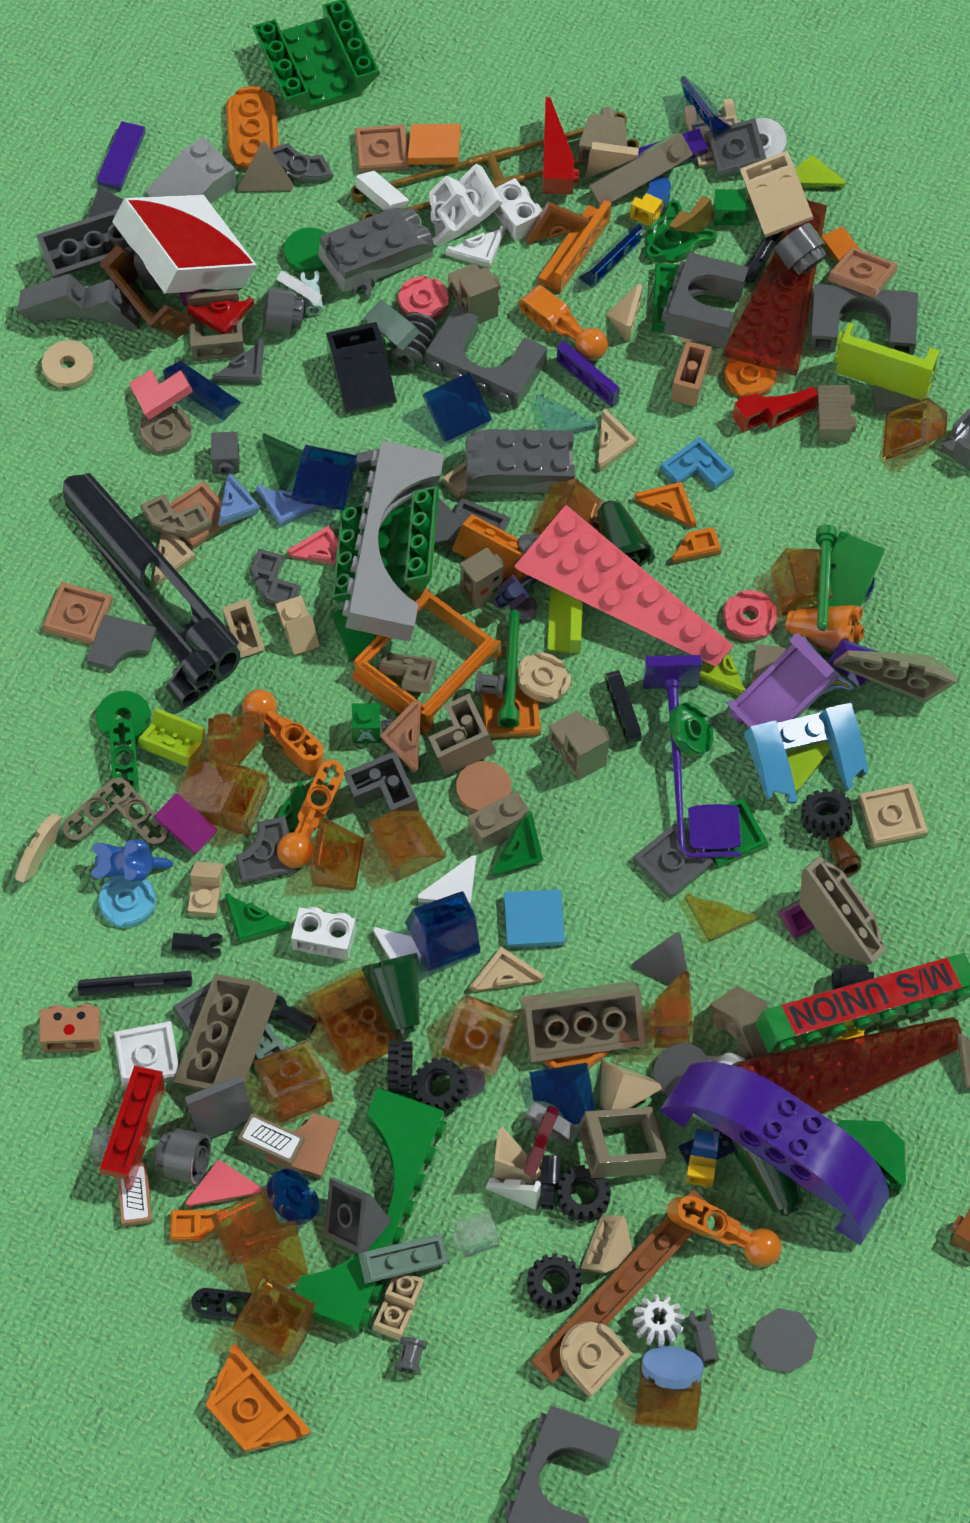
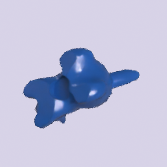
M132 839L127 841L124 847L105 843H95L92 846L93 852L97 854L95 857L96 868L91 873L94 878L100 879L123 875L125 879L132 882L142 881L150 875L152 869H165L173 866L171 860L153 857L148 844L142 840Z

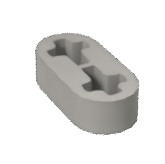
M532 1103L524 1114V1118L538 1129L546 1108L540 1104ZM558 1115L550 1137L564 1145L570 1146L579 1134V1131L573 1124Z

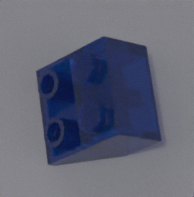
M305 444L291 500L344 511L354 483L358 455Z
M464 891L413 908L405 921L429 972L478 955L481 952L476 916Z

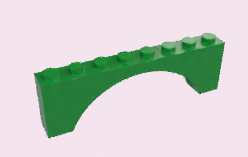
M378 1087L367 1112V1122L382 1140L392 1162L394 1190L387 1213L392 1221L367 1251L402 1242L405 1234V1229L402 1228L405 1218L411 1219L416 1206L413 1198L416 1191L421 1192L427 1177L423 1174L426 1165L431 1166L437 1153L434 1145L437 1138H443L447 1128L443 1110ZM357 1253L349 1260L329 1270L301 1275L289 1303L290 1310L295 1314L359 1337L361 1329H367L373 1314L369 1309L373 1300H379L384 1284L380 1283L381 1280L365 1284Z

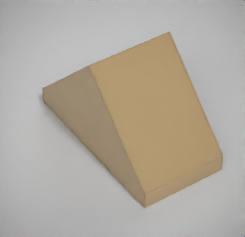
M247 598L222 607L224 624L239 641L237 648L240 651V658L265 650L249 599Z

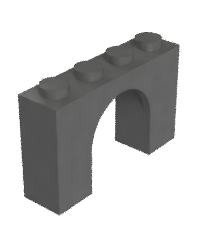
M689 252L686 262H680L678 274L675 276L672 291H670L667 306H665L661 321L666 322L664 333L725 348L734 312L704 305L693 297L697 295H711L740 302L749 267Z
M815 284L812 297L809 350L835 352L839 321L844 316L853 312H868L879 317L886 325L888 348L914 355L917 336L918 292L882 289L875 298H872L844 286Z
M455 306L426 350V367L434 373H441L452 378L456 383L470 386L481 394L490 395L505 405H512L518 408L547 363V347L524 337L513 356L503 365L492 368L478 366L472 363L465 355L466 349L478 332V316Z
M550 1405L548 1413H541L536 1427V1431L540 1432L537 1443L531 1441L525 1457L526 1460L530 1461L526 1472L520 1470L514 1488L519 1490L516 1500H509L504 1518L508 1519L507 1523H589L588 1518L561 1509L549 1502L540 1488V1474L551 1460L563 1455L579 1456L606 1467L610 1466L621 1431Z

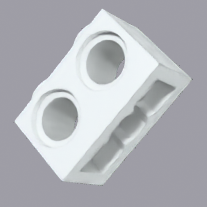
M515 178L495 188L503 203L494 211V214L503 226H506V230L516 242L528 235L542 209L539 204H535L531 200L527 188L521 186Z
M299 907L291 937L292 949L348 961L356 933L355 918H351L350 915L341 912L335 914L326 913L316 907H308L307 909ZM309 925L317 927V929L313 932H307L304 930V928ZM336 931H342L345 933V935L340 938L332 936V934Z

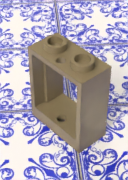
M652 1107L585 1111L578 1125L591 1178L659 1173L664 1162L667 1160V1147L662 1143L660 1123L658 1118H655ZM641 1126L648 1153L609 1156L602 1129Z

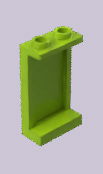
M852 323L848 324L846 331H840L836 343L838 348L834 356V361L837 362L836 373L924 402L926 401L934 381L940 350L930 347L926 358L923 359L852 336L854 324Z

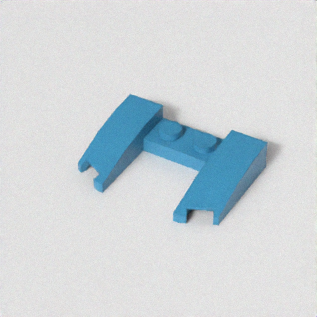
M851 703L826 708L821 713L779 723L775 720L754 725L744 733L767 799L772 797L773 792L787 795V803L794 804L798 801L786 751L828 741L845 791L854 786L851 779L859 772L863 776L868 773L864 746Z

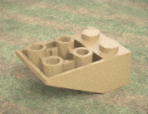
M788 151L740 169L765 238L814 219Z

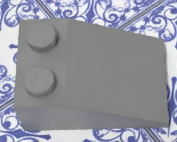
M202 137L183 149L149 186L145 193L148 197L204 195L211 204L236 187L235 169Z

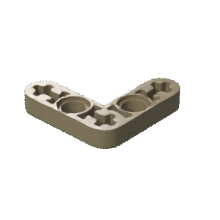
M113 778L63 823L65 836L71 841L80 842L119 810L150 845L160 846L167 841L169 832L155 819L149 821L155 828L162 827L160 830L162 836L159 839L155 836L151 839L149 838L151 831L146 825L142 829L139 828L140 825L148 821L151 815L154 816L156 813L123 778ZM115 785L118 787L124 785L123 792L125 795L123 797L116 795L112 798L111 801L115 805L110 807L109 803L102 796L106 793L107 797L110 798L115 793L113 790ZM96 802L103 803L105 806V813L100 817H93L90 814V807ZM136 804H140L145 808V814L140 819H133L129 814L130 808ZM84 812L93 824L89 826L85 822L80 827L82 830L81 834L78 835L75 832L70 834L72 830L70 825L73 822L77 825L84 820L80 815Z

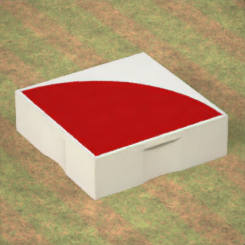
M204 195L124 198L112 221L130 247L141 257L146 269L165 294L193 292L199 289L244 288L256 267V263Z

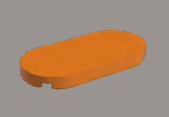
M258 86L240 88L227 101L229 155L232 162L243 170H247L261 142L265 141L270 149L279 146L276 100L271 93H267L265 89Z

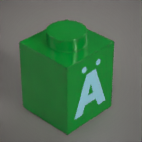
M352 703L353 743H380V703Z

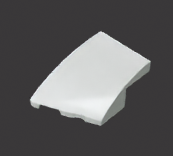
M475 164L459 181L445 176L429 192L430 205L432 207L431 222L435 225V238H432L434 245L441 246L464 234L483 221L503 203L482 166Z

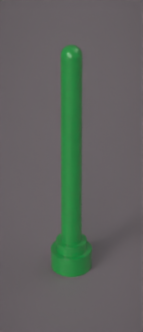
M828 524L821 525L816 529V543L821 548L817 628L820 631H825L828 628L831 548L835 544L838 533L834 526Z
M511 610L509 613L504 705L497 715V724L506 729L518 727L520 713L515 706L520 622L518 610Z

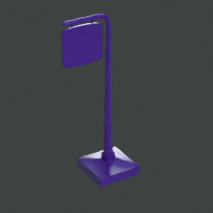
M701 655L645 656L642 678L643 689L664 688L667 691L669 717L673 708L679 705L678 690L681 688H698L702 666ZM671 735L680 851L690 858L740 857L742 855L740 851H730L732 848L741 846L739 807L734 805L707 804L688 808L690 847L702 849V852H690L685 848L681 750L677 747ZM727 849V852H705V850Z

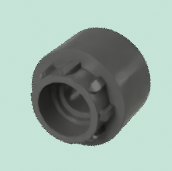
M806 223L794 230L774 248L788 270L795 269L800 275L816 267L826 257L825 251L822 249L825 243L811 223Z
M268 287L264 307L263 332L289 335L290 330L298 331L302 324L304 298L295 296L294 290Z
M177 1128L174 1132H167L161 1137L157 1146L156 1166L164 1172L165 1177L168 1179L197 1185L204 1178L209 1165L211 1139L208 1134Z

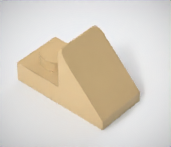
M302 596L277 603L276 610L293 656L320 648L312 615L308 614Z
M195 862L190 873L192 885L188 906L189 915L217 918L224 864Z

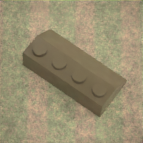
M215 974L175 1076L174 1083L197 1092L238 1075L241 1076L245 1083L278 994L258 981Z
M634 981L520 997L522 1024L531 1062L646 1045L640 988ZM581 1018H583L585 1020V1023L588 1025L586 1028H584L578 1022ZM557 1021L561 1022L558 1026H552Z

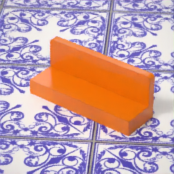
M471 514L462 524L452 550L468 559L488 547L493 555L497 554L504 564V579L507 580L514 574L518 581L527 576V574L514 567L524 555L518 546L519 539Z

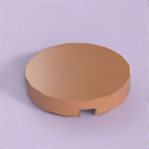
M477 761L466 766L460 772L456 781L457 797L464 808L475 813L510 795L511 779L507 771L500 765L490 761Z

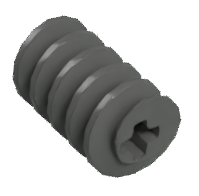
M418 312L408 313L405 319L412 323L420 333L404 350H400L396 345H393V349L390 352L392 362L406 370L413 369L416 364L422 363L423 355L426 354V347L430 344L429 339L432 338L433 331L436 329V322L431 317Z

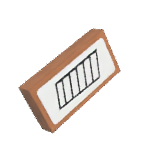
M147 1163L140 1164L132 1190L125 1189L124 1179L118 1178L123 1227L152 1223Z

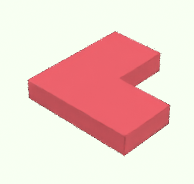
M150 369L129 383L144 414L149 420L193 392L181 370L162 383H159L156 375Z

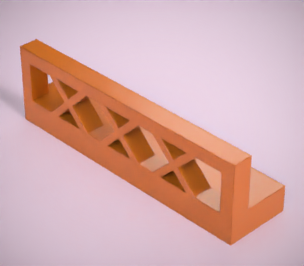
M604 200L599 209L590 205L587 206L582 216L589 218L588 225L571 229L539 275V284L558 293L562 292L609 224L611 202Z

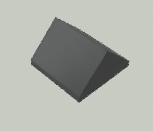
M330 1178L324 1236L357 1253L366 1252L392 1220L370 1194L341 1180Z

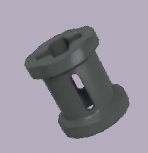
M477 671L475 695L479 696L483 693L503 698L505 674L494 676L485 675L482 671Z
M401 1337L399 1343L402 1347L399 1360L395 1362L394 1369L410 1375H420L421 1368L419 1364L422 1351L426 1349L427 1343L413 1337Z

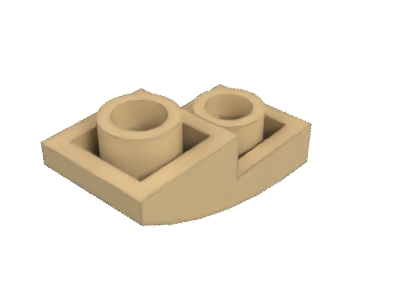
M408 1273L392 1278L385 1293V1300L373 1324V1331L397 1340L403 1337L421 1293L424 1279Z

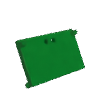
M843 531L839 532L831 551L832 567L830 569L829 607L844 605L862 606L885 548L848 535ZM819 581L808 605L811 608H818Z

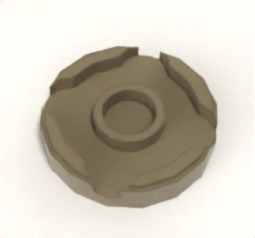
M177 407L175 409L167 408L150 420L144 414L139 426V435L143 445L150 451L158 454H171L180 451L188 444L192 434V426L188 415Z

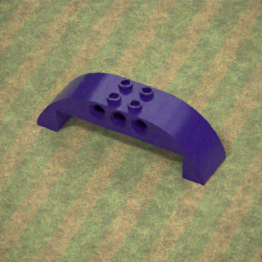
M718 1062L691 1064L659 1110L682 1127H685L694 1113L842 1212L843 1216L835 1229L858 1245L863 1243L889 1199V1189L880 1167L856 1139L785 1089L754 1072Z

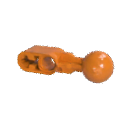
M537 285L518 301V306L522 313L548 333L555 331L561 336H568L575 341V350L586 360L596 361L605 355L608 349L606 335L597 328L583 329L580 327L578 320L571 315L568 306L543 286Z
M263 689L249 692L242 702V712L245 718L254 724H266L270 728V734L283 746L285 755L305 774L315 776L320 765L325 762L323 745L300 723L292 722L289 718H282L277 713L276 699L270 692Z
M327 760L320 765L297 815L299 823L295 831L283 836L278 843V858L287 867L301 868L312 858L313 845L310 837L314 829L321 826L344 776L343 766L338 761ZM332 770L335 772V775L331 778L327 788L324 786L326 775ZM316 794L323 795L326 799V804L316 806L312 803L311 797Z
M695 1196L675 1197L667 1206V1214L671 1221L701 1236L711 1237L727 1246L736 1244L742 1247L747 1260L755 1266H771L781 1255V1241L773 1231L764 1228L756 1229L752 1232L741 1228L739 1221L727 1216L723 1210ZM685 1210H687V1211H689V1212H691V1213H696V1214H695V1215H685V1214H686V1211H685ZM709 1215L715 1220V1226L712 1230L707 1226Z

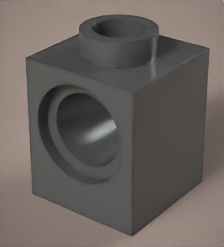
M238 431L211 433L213 474L229 475L240 473Z

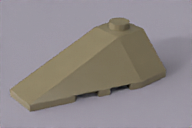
M849 650L833 662V665L924 702L934 698L958 681V677L944 663L934 660L931 656L922 654Z

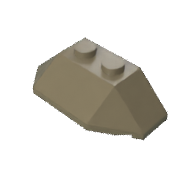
M821 856L814 859L802 870L801 908L833 952L868 965L872 964L886 950L885 944L881 940V932L876 917L842 870L826 862Z

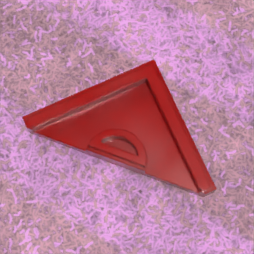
M248 297L244 301L230 302L228 300L213 302L208 306L201 307L190 305L187 308V314L220 334H228L253 307L254 299Z

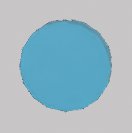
M123 875L111 877L101 888L102 891L98 903L102 915L110 924L119 928L139 926L147 921L155 910V892L152 884L147 879L132 882L125 879Z

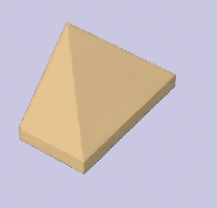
M637 284L606 313L607 317L626 341L631 340L641 304L643 289L641 284Z
M602 1215L600 1217L580 1268L584 1272L606 1273L619 1267L633 1253L626 1218L614 1215Z

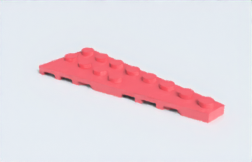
M567 505L564 506L514 566L517 570L691 655H701V660L715 667L734 647L732 643Z

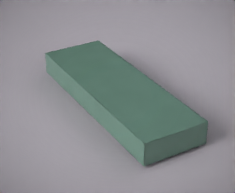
M382 299L363 317L368 323L377 322L380 333L400 350H404L420 333L412 323Z
M442 1234L358 1253L365 1284L448 1264Z

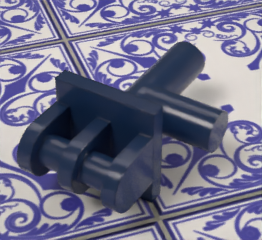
M513 574L497 587L500 594L493 598L494 605L499 609L509 605L513 610L530 597L526 589L539 580L527 575L518 581Z

